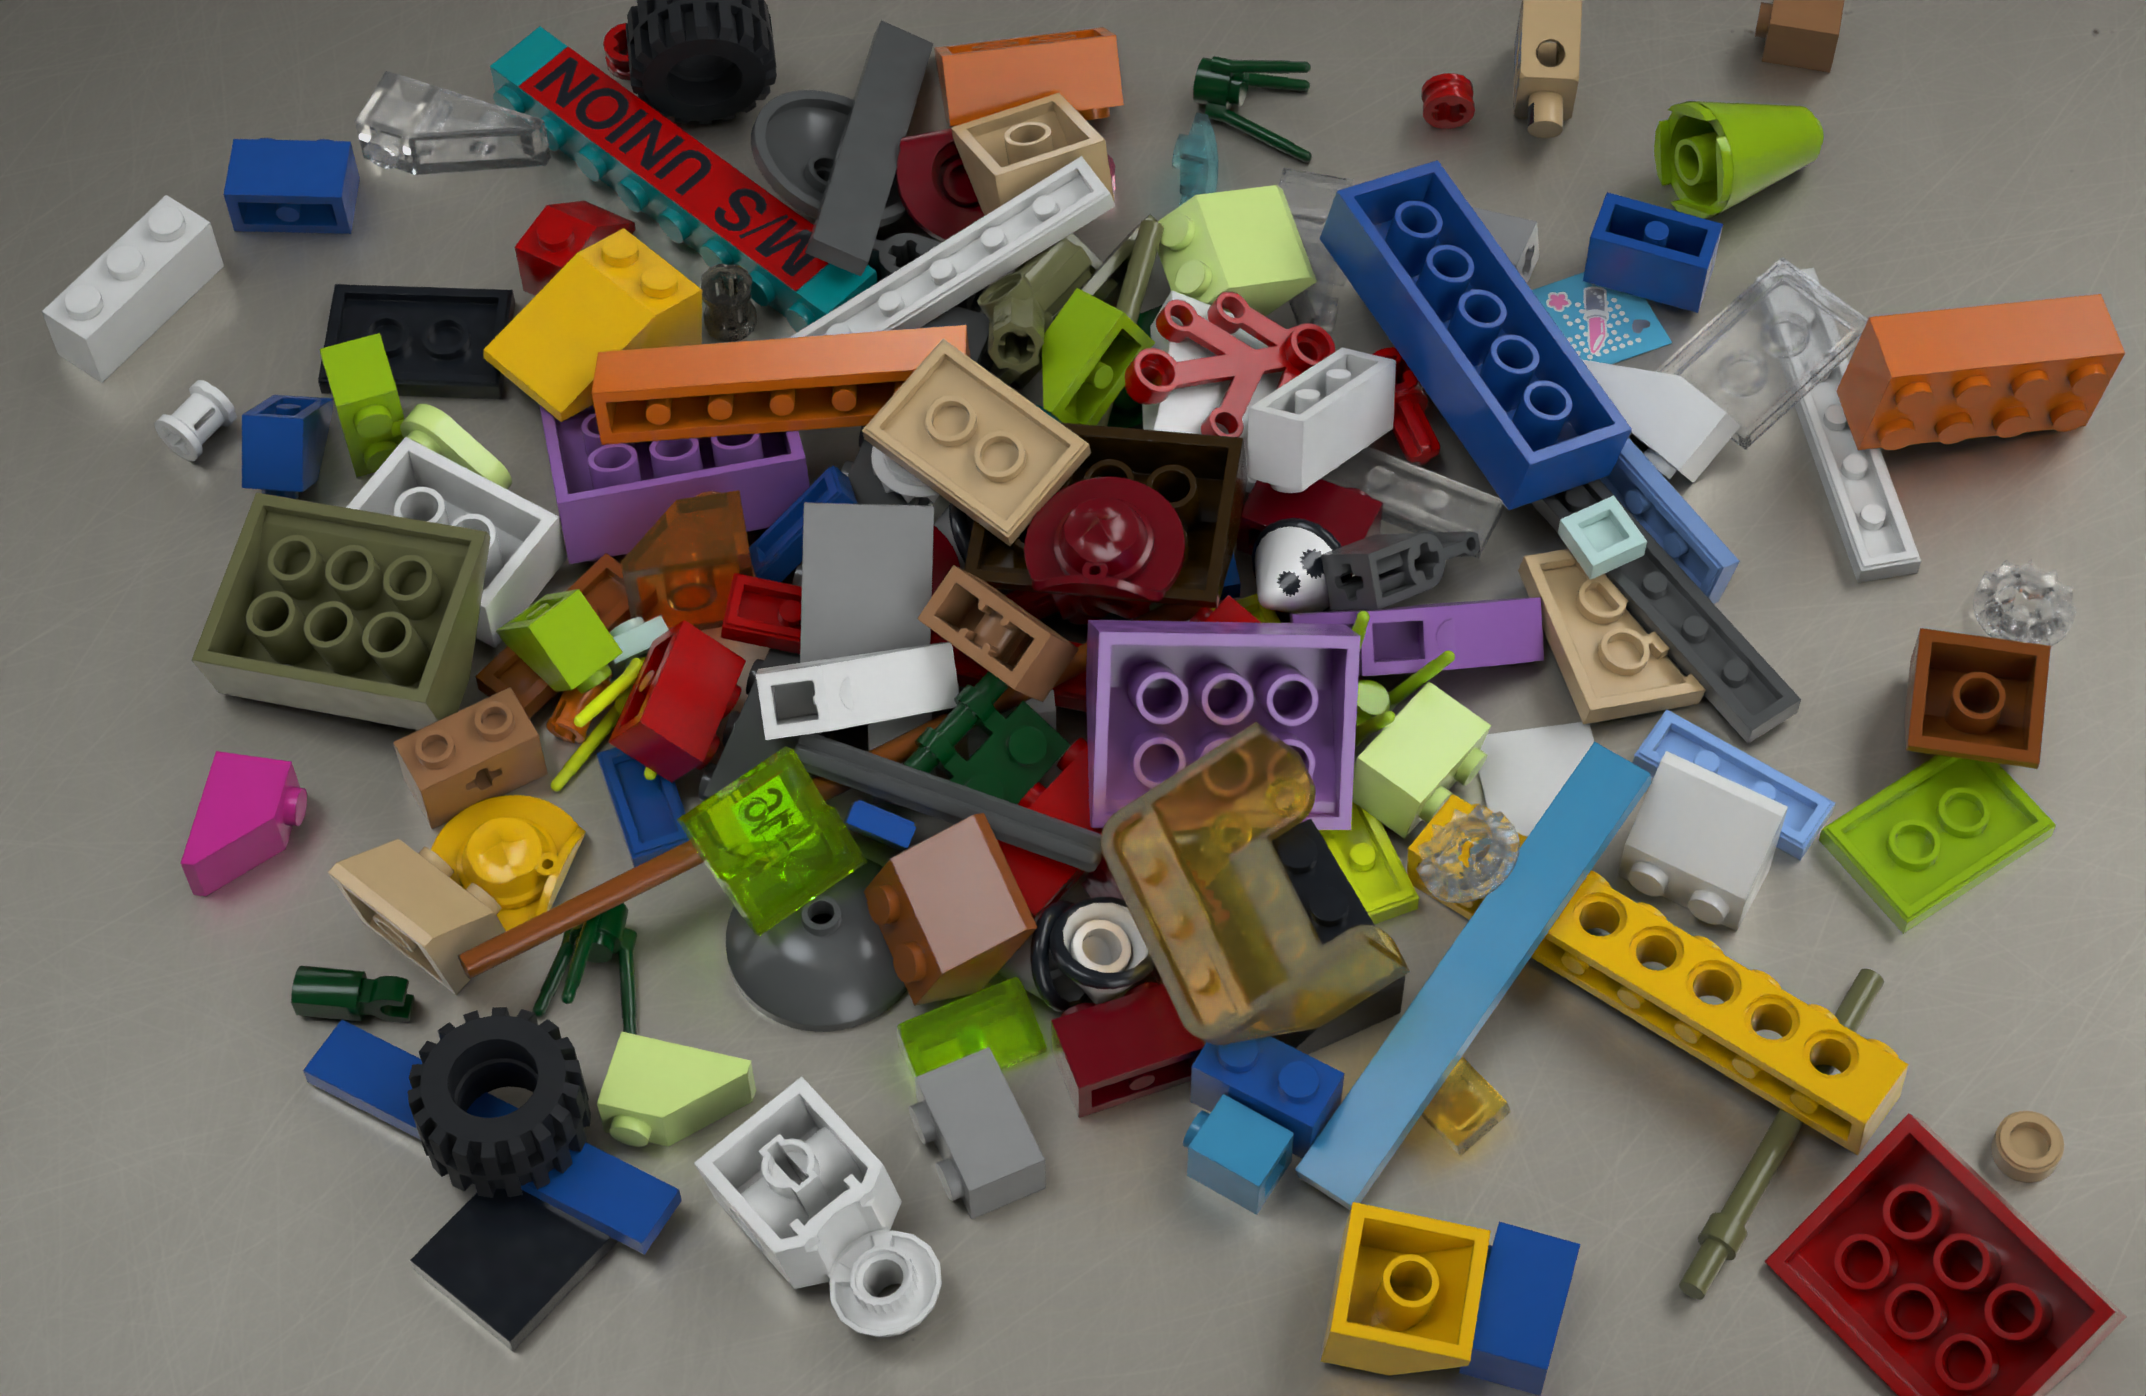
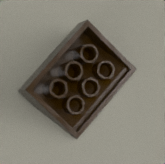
M1061 423L1089 443L1091 454L1059 491L1074 483L1092 478H1126L1156 490L1169 501L1178 514L1185 537V557L1175 583L1166 592L1164 598L1159 601L1035 591L1027 571L1024 553L1025 538L1029 525L1014 543L1009 546L974 520L964 570L984 580L996 589L1218 608L1239 534L1248 480L1244 439L1240 437Z

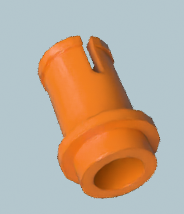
M613 674L585 693L580 694L577 688L563 691L552 717L546 723V728L549 732L569 743H575L576 741L582 744L586 739V733L592 720L583 727H577L574 724V718L611 684L610 681Z

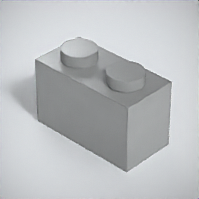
M990 1047L915 1077L917 1103L909 1106L913 1124L923 1144L931 1141L935 1142L943 1159L936 1163L942 1186L951 1201L958 1198L962 1199L971 1219L1046 1188L1045 1158Z

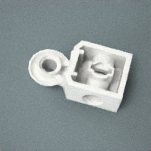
M802 1076L694 1162L715 1200L794 1289L829 1282L830 1300L839 1319L856 1332L878 1338L902 1335L920 1325L934 1309L942 1286L939 1260L931 1246L914 1234L890 1231L902 1201L883 1163ZM901 1284L899 1289L890 1296L878 1297V1294L887 1286Z

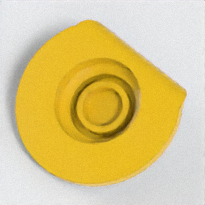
M505 795L485 799L459 812L440 831L431 850L453 869L454 873L449 878L466 890L471 883H474L496 900L502 908L496 916L504 929L508 931L552 908L586 831L573 821V818L564 810L548 801L524 795Z

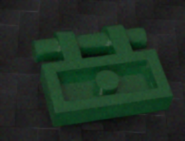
M988 671L974 687L967 684L954 698L957 706L935 729L927 727L915 740L918 748L903 764L929 774L937 766L950 778L949 781L1018 804L1071 744L1025 701L1019 703L1004 718L993 704L1008 689V685ZM976 724L989 737L966 761L957 753L954 746Z

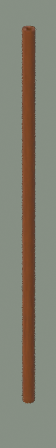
M1163 604L1131 621H1188L1202 607ZM1087 643L1077 647L1079 650L1054 687L1086 672ZM1008 685V689L993 705L1002 714L1016 707L1022 701L1026 702L1032 699V697L1018 692ZM952 710L868 752L902 764L918 748L915 740L926 728L931 727L935 729ZM820 776L797 786L809 809L852 789ZM793 788L787 791L799 813L806 812L807 809L796 789ZM715 828L709 830L717 842L723 845ZM703 833L458 955L460 964L467 977L472 979L724 852L717 849L706 834Z

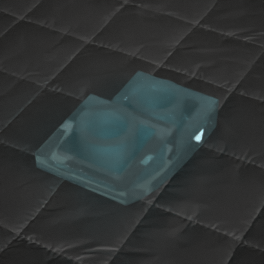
M1196 113L1189 135L1180 133L1175 144L1172 168L1180 170V194H1182L1180 205L1195 195L1217 192V143L1209 117L1205 114Z

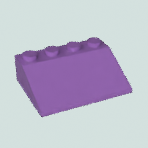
M539 405L569 564L585 561L597 562L605 553L612 557L644 550L660 551L677 544L709 538L725 539L736 533L769 528L810 487L806 457L798 431L601 445L594 405L563 422L557 420Z
M1088 620L1086 709L1090 826L1092 828H1136L1149 822L1156 824L1157 828L1288 829L1312 819L1318 830H1351L1360 635L1345 624Z

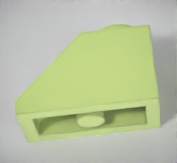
M621 1031L597 1101L603 1130L606 1133H610L617 1141L630 1146L643 1147L650 1142L669 1147L753 1102L756 1086L751 1060Z

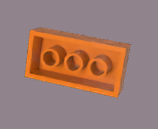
M2101 294L1869 317L1836 392L1857 450L1875 448L1897 450L1908 445L1932 442L1954 444L1969 438L1988 436L2011 438L2026 432L2045 430L2067 432L2087 425L2125 355V351Z

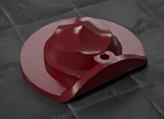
M951 128L907 136L900 140L895 172L897 190L905 210L921 229L939 241L944 242L985 216L953 140Z
M1098 477L1067 486L1048 500L1036 513L1029 525L1025 538L1024 553L1027 571L1035 591L1159 601L1164 598L1166 592L1172 587L1179 576L1185 557V537L1180 518L1175 509L1156 490L1126 478Z

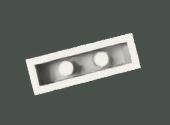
M165 195L42 311L58 355L101 383L104 382L224 267L211 222L168 195Z
M1342 347L1249 407L1247 478L1269 483L1274 490L1279 492H1302L1392 430L1394 422L1396 360Z

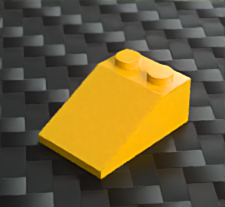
M623 228L578 252L483 349L484 359L557 420L563 422L593 405L591 392L598 352L701 345L702 289Z

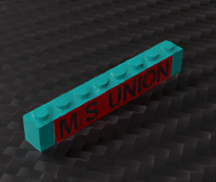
M541 26L490 66L495 90L493 94L494 102L508 119L523 122L535 131L540 141L552 151H557L558 149L576 162L585 176L595 182L601 180L616 191L622 202L634 212L642 211L659 223L663 232L676 243H686L702 256L705 263L714 272L720 275L726 273L741 284L747 294L757 304L761 306L769 305L783 315L796 332L804 329L877 283L876 270L869 265L866 266L862 276H859L805 253L814 226L812 223Z

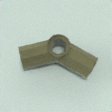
M1065 237L1031 258L1018 272L1006 275L990 285L980 295L977 302L989 319L988 353L999 369L1010 368L1023 373L1039 364V350L1044 344V333L1054 320L1052 316L1068 301L1076 288L1080 289L1091 278L1089 269L1092 261L1082 246L1075 245Z

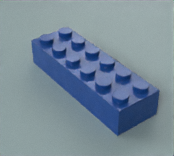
M1436 160L1338 190L1320 236L1321 242L1507 509L1512 510L1609 476L1632 428L1439 161Z

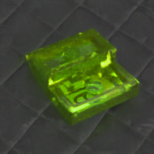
M786 746L677 819L718 884L752 931L758 936L867 863L835 807L825 803L794 749Z

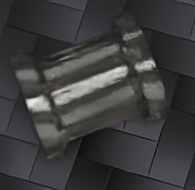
M717 264L710 267L702 274L700 285L702 300L707 305L703 313L705 329L716 340L723 342L740 341L748 337L754 331L757 324L756 308L750 301L753 288L752 277L746 269L736 264ZM715 283H718V290H719V295H718V296H717V293H716ZM739 309H740L741 323H739V319H738V311H737V310H739Z

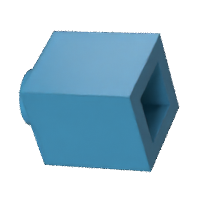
M1223 1094L1212 1112L1209 1114L1203 1110L1200 1111L1186 1132L1183 1146L1188 1149L1187 1176L1257 1215L1292 1161L1294 1133Z

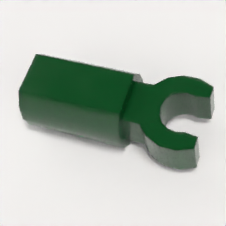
M299 966L293 980L291 1004L296 1015L362 1021L364 1015H374L382 1020L404 1023L410 1022L415 997L414 995L407 994L409 981L406 978L380 976L376 979H368L365 971Z

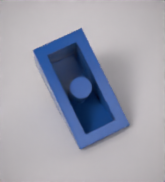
M272 395L242 414V488L261 489L262 494L296 499L299 497V492H304L319 479L332 419L333 398Z

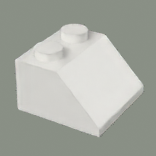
M1666 751L1626 840L1618 876L1628 880L1634 888L1646 895L1662 896L1688 908L1695 917L1703 922L1714 925L1722 924L1737 931L1770 870L1788 806Z

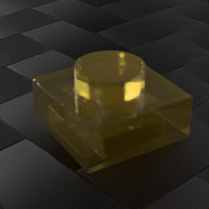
M1462 1057L1421 1116L1461 1156L1510 1114L1511 1111L1508 1102Z

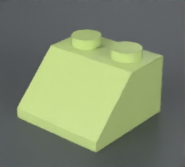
M1277 185L1195 195L1157 221L1164 227L1157 252L1171 291L1173 290L1209 305H1212L1221 293L1234 292L1242 296L1249 307L1267 316L1317 282L1283 189Z

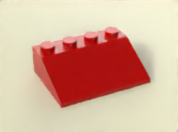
M1910 1113L1764 1261L1898 1396H2045L2075 1370L2127 1317L1924 1121Z

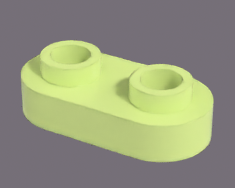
M417 404L401 423L400 430L404 438L407 437L507 490L511 486L512 478L505 466L450 416L438 408L428 404Z

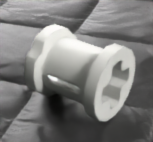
M197 380L189 388L190 397L172 415L163 414L155 422V429L163 442L173 452L188 461H195L203 453L202 444L220 426L228 427L237 419L234 405L218 388L204 380Z

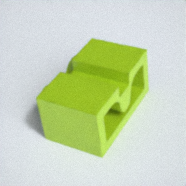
M380 333L319 349L356 478L375 473L404 439L400 425L405 418Z

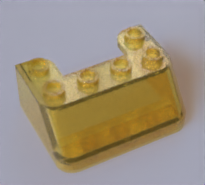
M1257 722L1118 810L1108 819L1101 834L1103 856L1184 1027L1192 1035L1212 1045H1226L1321 1027L1410 972L1393 938L1373 925L1355 926L1322 945L1271 841L1301 823L1309 815L1315 802V785L1300 754Z

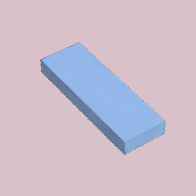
M1667 709L1634 754L1633 764L1651 773L1652 778H1654L1665 752L1668 751L1788 806L1776 847L1800 861L1832 815L1835 802Z

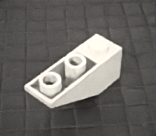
M1582 360L1632 428L1629 437L1633 434L1648 446V449L1643 454L1669 480L1678 470L1694 483L1740 428V425L1727 412L1681 376Z
M949 642L761 668L756 673L765 740L833 731L954 708L957 706L954 698L959 694L953 646Z

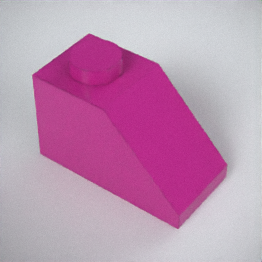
M215 752L180 863L193 895L206 897L286 849L292 827H299L302 824L307 808V791L305 788H300L291 761Z

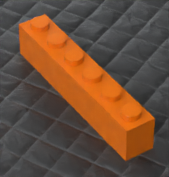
M967 325L598 352L591 394L601 445L866 426L942 339L971 358Z

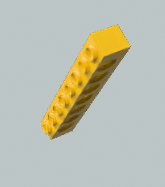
M1452 794L1409 846L1407 875L1414 887L1470 920L1527 837L1501 823L1497 815L1487 807L1480 804L1471 805ZM1480 863H1493L1499 867L1483 869L1476 865ZM1592 870L1531 956L1534 960L1783 1111L1791 1114L1857 1156L1901 1097L1909 1064L1899 1059L1895 1051L1888 1045L1876 1039H1865L1840 1024L1836 1016L1826 1008L1817 1004L1808 1005L1789 994L1767 973L1755 969L1749 970L1724 955L1723 951L1713 941L1703 936L1688 934L1668 922L1666 917L1657 908L1645 902H1634L1611 888L1606 879ZM1599 928L1608 931L1610 934L1595 936L1586 932V930ZM1646 962H1658L1663 964L1667 968L1663 970H1652L1646 968L1642 964ZM1715 996L1723 1000L1724 1003L1717 1005L1707 1004L1701 1001L1699 997ZM1771 1030L1780 1034L1782 1038L1766 1039L1756 1032ZM1830 1065L1837 1068L1841 1073L1827 1075L1819 1072L1814 1066Z

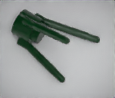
M1213 56L1212 59L1202 58L1195 75L1193 100L1196 103L1206 105L1205 118L1223 121L1303 162L1311 161L1312 154L1309 151L1229 110L1232 105H1243L1248 86L1295 91L1309 90L1310 83L1307 80L1256 74L1308 73L1311 69V65L1308 62L1289 60H1231Z
M624 903L564 932L561 946L533 1007L532 1012L536 1014V1017H542L545 1014L571 958L572 961L561 995V1000L564 1004H571L574 1001L587 961L594 963L607 962L612 958V954L616 953L619 958L623 1032L637 1035L633 959L637 933L625 927L629 910Z

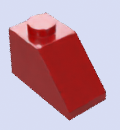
M587 201L546 205L514 247L523 291L536 296L578 252L623 228L633 234L636 230L635 222Z

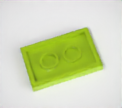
M1936 755L1822 828L1819 841L1904 934L2050 838L2056 824L1998 763Z

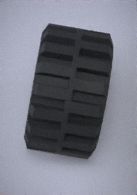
M637 0L638 6H631L627 14L628 23H626L631 87L633 93L638 94L641 100L666 118L672 116L675 117V122L688 124L690 121H699L700 124H712V120L717 119L727 121L736 118V113L738 112L748 113L756 108V101L765 100L770 94V85L775 84L777 66L771 16L765 0Z
M492 1007V1016L480 1018L478 1010L464 1014V1024L455 1028L449 1022L438 1030L440 1041L437 1044L426 1041L419 1051L422 1064H413L410 1071L409 1080L412 1089L408 1090L409 1106L425 1154L429 1156L432 1167L441 1177L449 1174L452 1186L464 1192L472 1184H475L478 1196L493 1198L496 1189H505L507 1196L513 1197L523 1195L521 1186L532 1181L538 1190L551 1183L548 1175L549 1171L555 1168L563 1174L573 1164L569 1150L581 1152L587 1140L584 1128L590 1126L591 1111L575 1048L568 1037L561 1038L559 1027L547 1019L538 1025L534 1012L521 1009L517 1017L509 1015L507 1007ZM519 1087L533 1092L523 1106L504 1116L483 1118L467 1113L471 1104L478 1097L498 1088Z

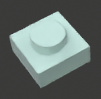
M1614 495L1560 519L1558 535L1590 580L1645 554L1647 540Z
M661 615L647 622H644L642 617H636L618 625L610 632L623 651L621 655L608 663L612 670L613 681L624 672L633 658L646 657L652 642L669 630Z

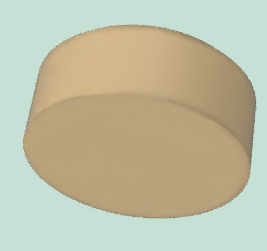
M2018 1111L2005 1117L1999 1124L1991 1143V1153L1997 1167L2008 1177L2025 1183L2039 1182L2049 1177L2055 1171L2064 1152V1139L2057 1125L2048 1117L2033 1111Z

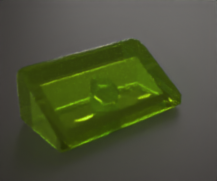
M1013 977L900 1023L896 1027L898 1047L914 1081L915 1077L988 1047H990L1001 1070L1047 1052L1046 1043L1019 977Z

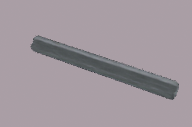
M816 733L801 735L795 746L793 765L797 769L952 824H956L974 814L984 813L997 840L1087 872L1095 871L1103 857L1105 838L1102 834Z

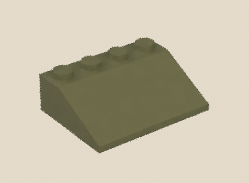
M256 493L191 661L220 694L420 730L458 712L470 679L491 537L486 531Z

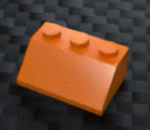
M1104 27L934 48L945 118L950 127L1056 93H1060L1085 120L1110 117L1109 107L1124 105L1116 35Z

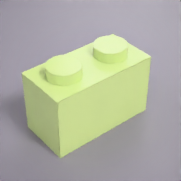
M1428 681L1396 715L1395 720L1387 725L1357 757L1354 764L1352 801L1405 839L1421 820L1427 824L1432 820L1453 794L1449 789L1457 781L1466 786L1476 776L1488 756L1480 749L1491 725Z

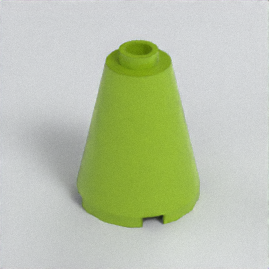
M1686 101L1672 105L1668 109L1672 111L1669 118L1659 121L1655 131L1654 157L1661 185L1671 184L1675 194L1680 199L1671 202L1678 212L1708 219L1719 215L1813 163L1820 154L1824 133L1820 121L1809 109L1803 106Z

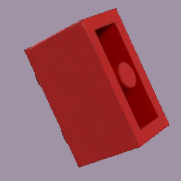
M686 620L681 621L652 642L608 743L671 783L694 768L702 770L711 761L719 747L720 738L715 734L721 719L731 712L741 695L742 688L737 685L746 660Z

